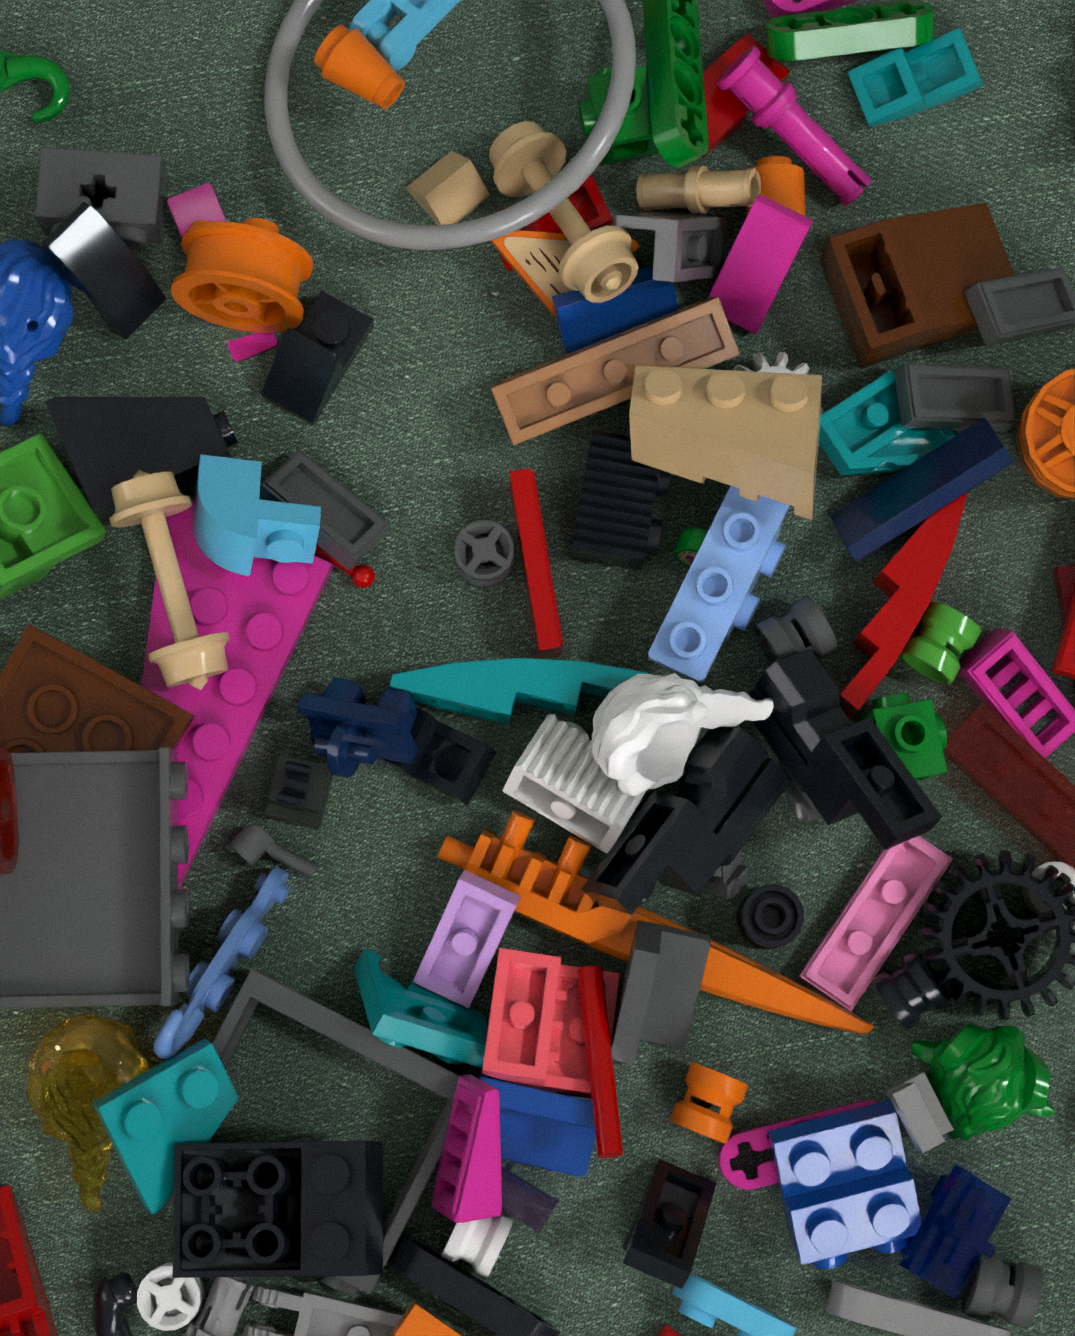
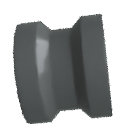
M477 520L467 524L458 533L454 542V563L459 576L467 584L476 588H491L501 584L510 575L514 566V542L510 533L501 524L491 520ZM490 561L495 564V566L491 563L480 566L481 563H488Z

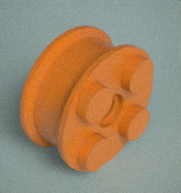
M248 218L243 223L197 220L191 224V227L182 236L181 247L187 256L184 273L178 275L172 282L171 295L176 303L189 313L219 326L254 333L284 332L287 328H296L303 320L304 308L298 300L300 284L308 280L312 275L314 263L310 254L303 247L279 234V227L269 220Z

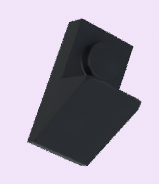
M321 290L297 331L287 328L263 387L262 397L314 426L374 327L373 319Z
M659 1159L624 1241L623 1249L626 1251L623 1264L682 1289L692 1270L717 1183Z

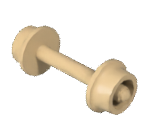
M531 121L516 123L505 129L494 140L489 151V159L494 167L493 180L498 190L508 197H523L543 187L559 173L565 163L567 151L563 141L555 134L545 132L540 125ZM568 198L549 212L572 245L560 261L558 272L566 287L574 291L579 290L585 299L592 303H602L620 295L632 284L637 276L639 267L632 254L633 242L631 236L625 229L620 226H604L591 231Z
M138 470L132 479L111 488L115 513L109 520L111 526L117 528L141 524L175 644L149 653L148 658L150 663L159 665L167 687L190 683L191 686L202 690L208 682V678L229 670L225 645L231 640L228 632L199 637L166 517L191 507V499L189 496H184L180 493L172 472L149 474Z

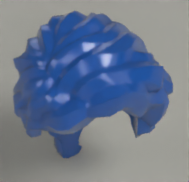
M11 239L0 243V404L2 407L0 423L3 426H11L20 420L22 402L29 396V382L32 380L35 370L34 362L57 354L60 342L74 319V308L71 302L72 285L69 284L48 252L38 244L18 239Z

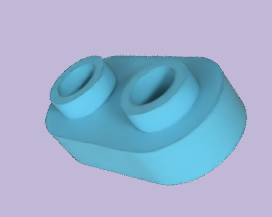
M690 1273L682 1289L675 1286L672 1294L683 1300L678 1309L679 1312L710 1328H713L716 1319L719 1318L739 1328L737 1336H794L797 1330L796 1326L692 1273Z

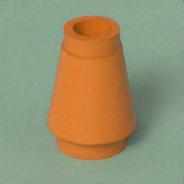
M342 24L335 27L323 40L314 57V64L322 69V78L373 104H377L383 110L388 109L398 99L406 84V81L397 74L394 68L357 28L350 31Z

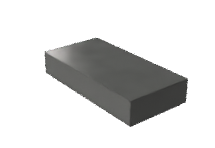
M1064 266L976 283L964 292L986 347L1075 327V293Z
M903 363L894 370L901 427L965 430L984 417L994 431L1006 432L1017 425L1009 368Z
M300 450L296 451L260 486L259 498L262 500L320 506L321 519L317 545L349 572L387 535L391 524Z

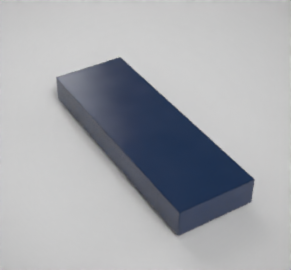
M984 417L830 517L847 550L857 562L1000 472L1014 461Z

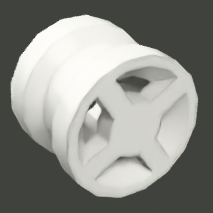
M501 1215L495 1218L491 1217L456 1223L444 1247L441 1258L450 1262L457 1260L467 1262L472 1265L476 1275L487 1279L509 1234L513 1220Z
M167 1262L150 1271L141 1281L137 1291V1307L142 1318L151 1327L162 1331L177 1330L187 1325L201 1311L206 1299V1285L202 1277L172 1278L173 1262Z

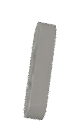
M837 1280L832 1281L825 1312L904 1336H1010L1011 1333L1009 1329Z

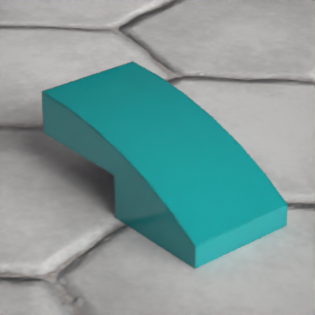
M960 27L908 52H904L902 47L897 48L847 71L870 127L930 109L984 86Z

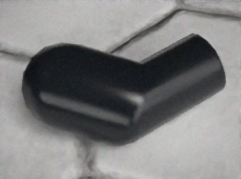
M120 1272L109 1280L105 1276L95 1285L92 1325L97 1336H133L121 1310L137 1301L138 1290L130 1273Z

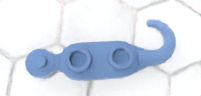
M275 867L269 875L262 873L254 886V889L259 893L252 905L244 913L234 909L229 914L216 940L222 946L211 963L207 964L204 961H200L190 974L189 991L183 992L184 995L190 998L189 1003H183L180 1010L176 1009L171 1012L155 1039L153 1051L160 1059H169L183 1049L205 1017L203 1013L208 1008L214 1012H218L222 1008L235 984V979L230 977L232 971L242 956L251 960L266 938L268 927L261 924L263 917L275 902L282 904L289 894L290 888L285 885L289 875L288 872Z

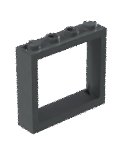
M251 969L212 1043L225 1070L260 1004L263 1003L448 1099L383 1226L384 1268L441 1156L459 1075L405 1047L398 1048L384 1043L377 1036L372 1035L371 1030ZM173 1191V1193L171 1194V1196L169 1197V1199L167 1200V1202H169V1203H171V1204H173V1205H174V1191ZM380 1274L370 1276H322L321 1281L335 1290L339 1289L355 1297L358 1289L371 1294Z

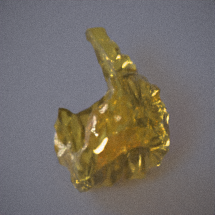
M84 1014L65 1019L54 1027L51 1033L41 1038V1041L29 1056L26 1097L34 1114L42 1124L44 1134L68 1143L67 1154L73 1164L71 1177L72 1181L79 1187L78 1198L80 1206L89 1213H98L103 1205L99 1194L107 1182L106 1171L110 1158L109 1150L113 1144L92 1102L150 1070V1064L140 1054L131 1026L116 1020L98 1017L94 1014Z

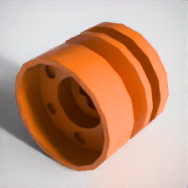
M1075 368L1065 370L1042 386L1032 396L1019 417L1015 439L1020 464L1034 484L1055 497L1075 500Z

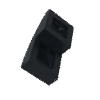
M83 202L42 242V245L69 284L85 292L109 329L125 340L167 299L125 242L102 216L86 202Z
M382 691L380 692L373 706H375V704L377 703ZM416 707L418 712L410 732L418 751L411 764L381 758L376 759L468 806L497 752L488 744L439 722L431 714Z

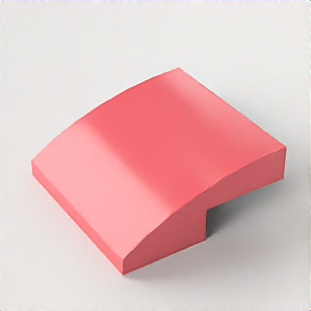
M499 948L481 1074L536 1089L591 1099L577 972L582 967L562 965L561 957ZM603 971L610 1040L612 1043L620 973Z

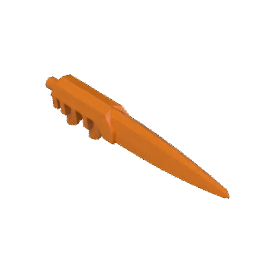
M517 811L511 812L500 838L495 836L496 833L484 829L474 848L447 835L437 856L441 860L520 895L521 898L515 908V913L625 962L629 960L637 920L693 931L641 906H638L634 913L630 915L596 904L582 890V887L589 878L579 874L591 849V845L581 839L569 836L557 863L546 859L547 855L535 851V853L528 851L523 846L535 820ZM710 939V949L700 990L776 1014L856 1034H868L874 1028V1025L809 988Z

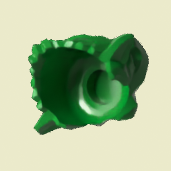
M966 1025L955 1035L944 1039L942 1042L914 1040L911 1043V1053L930 1066L928 1073L929 1082L954 1129L949 1132L953 1140L959 1137L963 1140H970L973 1135L978 1136L986 1131L1002 1129L1026 1112L1040 1117H1049L1054 1114V1107L1047 1102L1051 1077L1050 1070L1041 1057L1025 1047L1026 1037L1016 1026H996L986 1029L977 1025Z

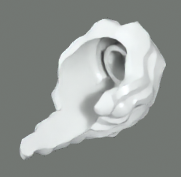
M675 673L670 675L637 674L610 691L595 711L593 717L592 753L596 763L601 767L605 775L617 780L618 788L623 794L639 796L648 789H656L664 784L676 782L682 776L688 755L697 742L701 727L709 729L719 726L736 727L744 720H765L770 716L774 708L773 700L770 698L755 700L744 691L738 693L725 689L713 691L706 685L699 687L694 680L682 679Z

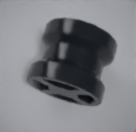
M917 950L906 955L903 960V966L894 972L884 970L873 978L875 986L885 1004L907 1029L917 1025L921 1020V1014L929 1008L940 1009L951 1001L944 985L940 986L936 981L935 970L930 964H926L923 961L922 954Z

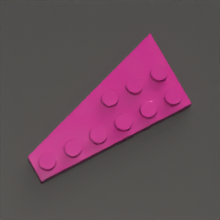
M192 500L191 507L166 517L199 637L222 632L229 633L231 641L225 645L229 670L208 678V682L202 690L191 686L190 683L175 687L166 686L159 665L150 663L148 658L149 653L175 644L158 581L155 578L141 685L195 715L176 749L177 762H186L188 767L187 800H178V825H187L189 835L188 863L178 864V889H181L333 570L332 563L314 556L313 564L300 562L282 563L273 559L253 557L250 576L228 571L211 561L198 546L192 528L194 501Z

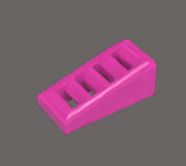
M1001 628L993 630L959 660L961 668L958 673L1035 761L1042 762L1075 732V709L1013 631ZM1005 655L1007 660L987 676L985 672ZM1020 672L1024 679L1003 696L999 689ZM1037 691L1041 697L1019 716L1015 709ZM1053 709L1058 716L1035 736L1029 728L1049 710Z
M471 1074L458 1077L432 1199V1208L455 1223L501 1216L502 1211L499 1091Z

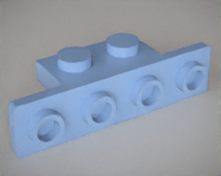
M730 486L648 652V657L651 661L697 683H702L705 680L723 642H728L734 628L745 631L760 601V598L751 594L760 575L763 574L771 578L779 564L786 544L777 540L782 521L790 505L760 496L758 502L739 496V488Z

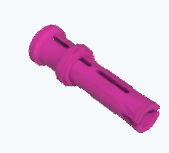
M755 45L751 46L725 70L716 82V85L722 91L730 89L753 113L751 121L757 127L761 126L763 129L770 127L840 200V203L843 206H847L862 194L864 189L861 186L867 187L872 181L871 177L865 174L795 101L798 97V94L795 92L796 88L790 82L783 84L759 59L761 51Z

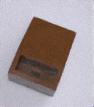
M987 203L888 218L830 237L819 260L860 369L978 330L979 328L964 292L976 283L1015 276Z

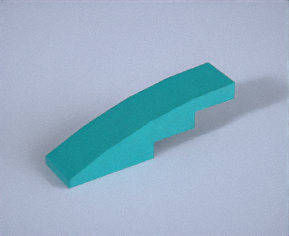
M512 658L455 662L393 674L390 688L408 691L415 704L510 726L515 703L575 716L580 694L605 699L608 693L622 682L637 674H648V672L585 661Z

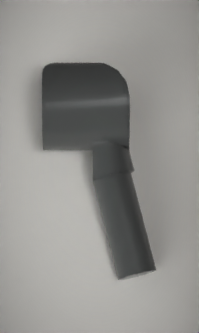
M256 825L244 826L230 842V846L252 866L266 852L276 861L310 879L318 866L286 849Z

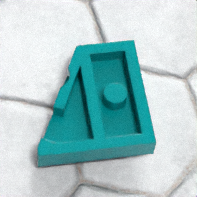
M903 363L821 415L819 444L840 476L902 471L956 436L952 429L901 427L894 370Z
M363 949L354 966V972L372 1035L377 1036L381 1041L393 1047L402 1048L407 1045L433 1053L442 1061L458 1065L464 1062L482 1068L488 1029L484 1014L471 1006L468 1009L413 983L414 978L409 987L399 983L381 972L379 962L382 956L371 950Z
M204 1038L92 1102L142 1204L151 1215L162 1209L174 1191L175 1144L208 1143L239 1099V1096L212 1042Z

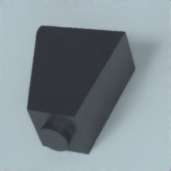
M55 397L45 401L90 505L102 524L110 521L109 518L115 513L111 488L132 479L138 470L149 474L172 472L180 490L197 482L200 454L232 458L228 448L238 444L224 410L212 415L205 397Z

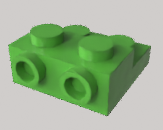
M42 433L0 452V600L47 577L52 566L101 542L107 532Z

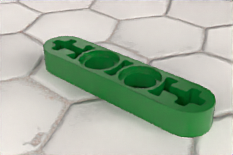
M642 0L652 137L662 158L670 166L676 169L682 168L704 156L709 146L698 5L696 0Z

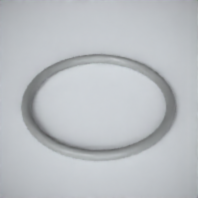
M294 0L280 25L267 63L264 84V110L268 134L284 174L305 201L330 222L366 240L397 248L445 250L488 242L515 232L559 206L586 181L608 153L628 111L635 80L636 45L631 15L625 0H598L608 23L612 44V70L605 103L585 143L555 177L527 198L488 216L446 225L402 224L380 219L359 211L330 192L304 161L290 126L288 84L290 69L301 36L313 14L324 0Z

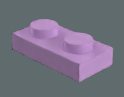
M464 869L414 977L413 983L469 1009L521 896Z

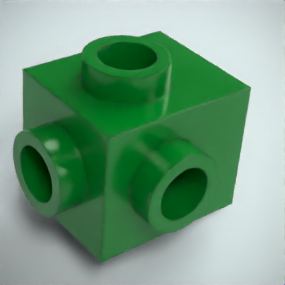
M612 65L601 69L595 76L587 77L586 99L578 100L579 118L584 136L590 135L600 116L611 80ZM646 66L636 67L634 87L628 111L612 146L600 162L601 166L658 155L659 153L651 132Z
M909 693L884 696L872 700L873 710L855 718L856 722L869 717L873 720L916 782L928 780L947 772L943 753L947 745L946 728L942 717L934 712L932 699L911 703Z

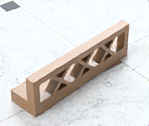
M708 297L493 383L489 387L514 446L631 399L635 365L706 369L740 355L719 297Z

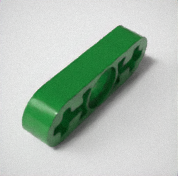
M903 0L778 16L766 23L767 55L776 60L798 61L925 44L934 38V6L923 1Z

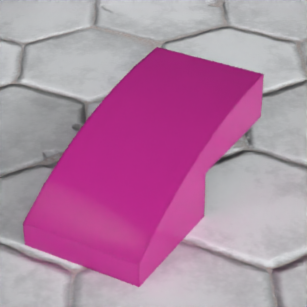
M761 194L757 196L709 294V297H719L728 321L755 335L758 333L784 278L804 242L813 220Z

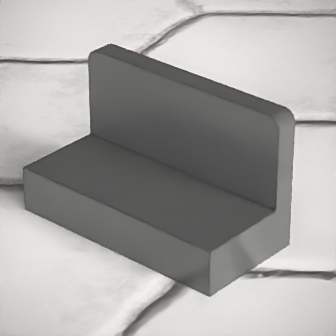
M671 211L614 214L613 226L655 230L652 280L681 282L718 277L726 259L728 216Z
M637 920L613 1026L611 1043L613 1060L634 1064L640 1040L676 1048H684L686 1046L710 949V937L708 935Z

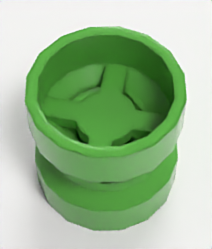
M932 601L920 619L921 628L916 636L909 638L899 658L921 675L935 682L951 685L961 668L958 659L963 651L972 649L982 630L973 620L961 612L942 603Z

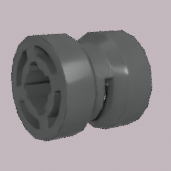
M807 595L790 604L789 611L779 618L769 616L753 626L757 641L771 665L780 659L811 649L815 656L822 657L837 648V641L828 620L816 602Z
M977 1250L970 1261L962 1294L963 1311L982 1317L989 1313L1002 1315L1006 1323L1027 1329L1031 1325L1039 1305L1043 1283L1042 1268L1021 1261L1012 1266L1002 1263L1000 1257L996 1254Z

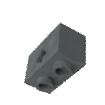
M41 147L35 218L44 235L49 236L83 202L93 207V205L101 203L102 195H111L112 198L104 200L102 208L95 210L130 249H143L147 246V243L163 244L169 174L162 155Z

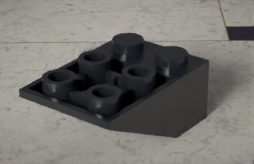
M361 1140L175 1144L172 1278L370 1276L383 1274V1142Z

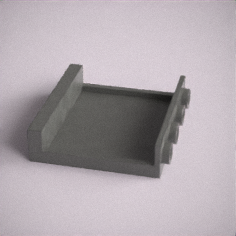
M159 747V750L0 753V1009L142 1005L173 1006L179 1004V992L189 991L188 953H179L178 928H187L189 924L188 890L178 889V864H187L189 857L187 825H178V800H187L188 767L186 762H177L176 750L170 747Z

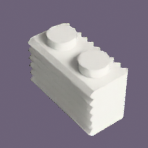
M548 714L515 764L502 791L608 854L645 792L639 796L623 794L618 788L617 780L607 777L596 763L592 753V740L589 739L584 729L572 722L558 721L555 714Z

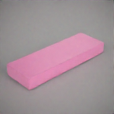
M920 836L887 850L883 848L797 977L832 1002L851 1012L953 858Z

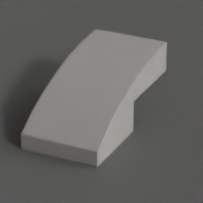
M924 1072L910 1073L896 1081L887 1090V1094L918 1153H925L944 1143L945 1140L942 1135L954 1130Z

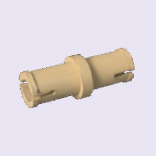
M704 165L691 166L687 172L652 174L643 172L637 181V201L643 211L688 208L692 214H706L710 208L748 206L752 208L757 196L761 193V178L756 168L709 171Z

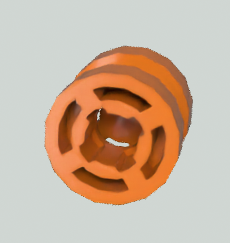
M691 1062L684 1079L688 1089L684 1099L675 1103L668 1121L727 1144L733 1128L730 1116L734 1106L743 1102L749 1085L713 1069ZM696 1098L721 1108L720 1112L716 1113L696 1105Z

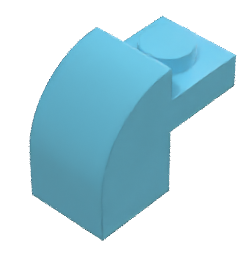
M200 454L192 528L198 546L211 561L228 571L245 576H250L253 557L273 559L282 563L300 562L313 564L320 529V506L260 500L261 461Z

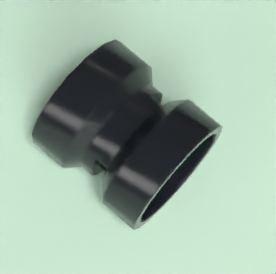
M764 885L749 893L740 903L736 914L737 928L742 938L751 946L762 950L776 949L793 941L801 932L804 923V908L798 896L789 888L780 885Z

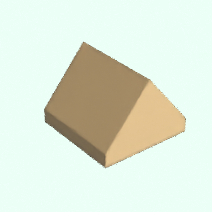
M450 151L407 186V191L437 225L458 223L490 197V193L471 160L454 151Z

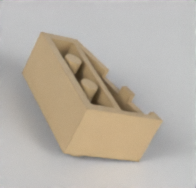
M635 365L629 410L632 461L702 484L706 478L739 488V496L758 502L760 496L794 506L795 515L812 520L821 419L822 375Z

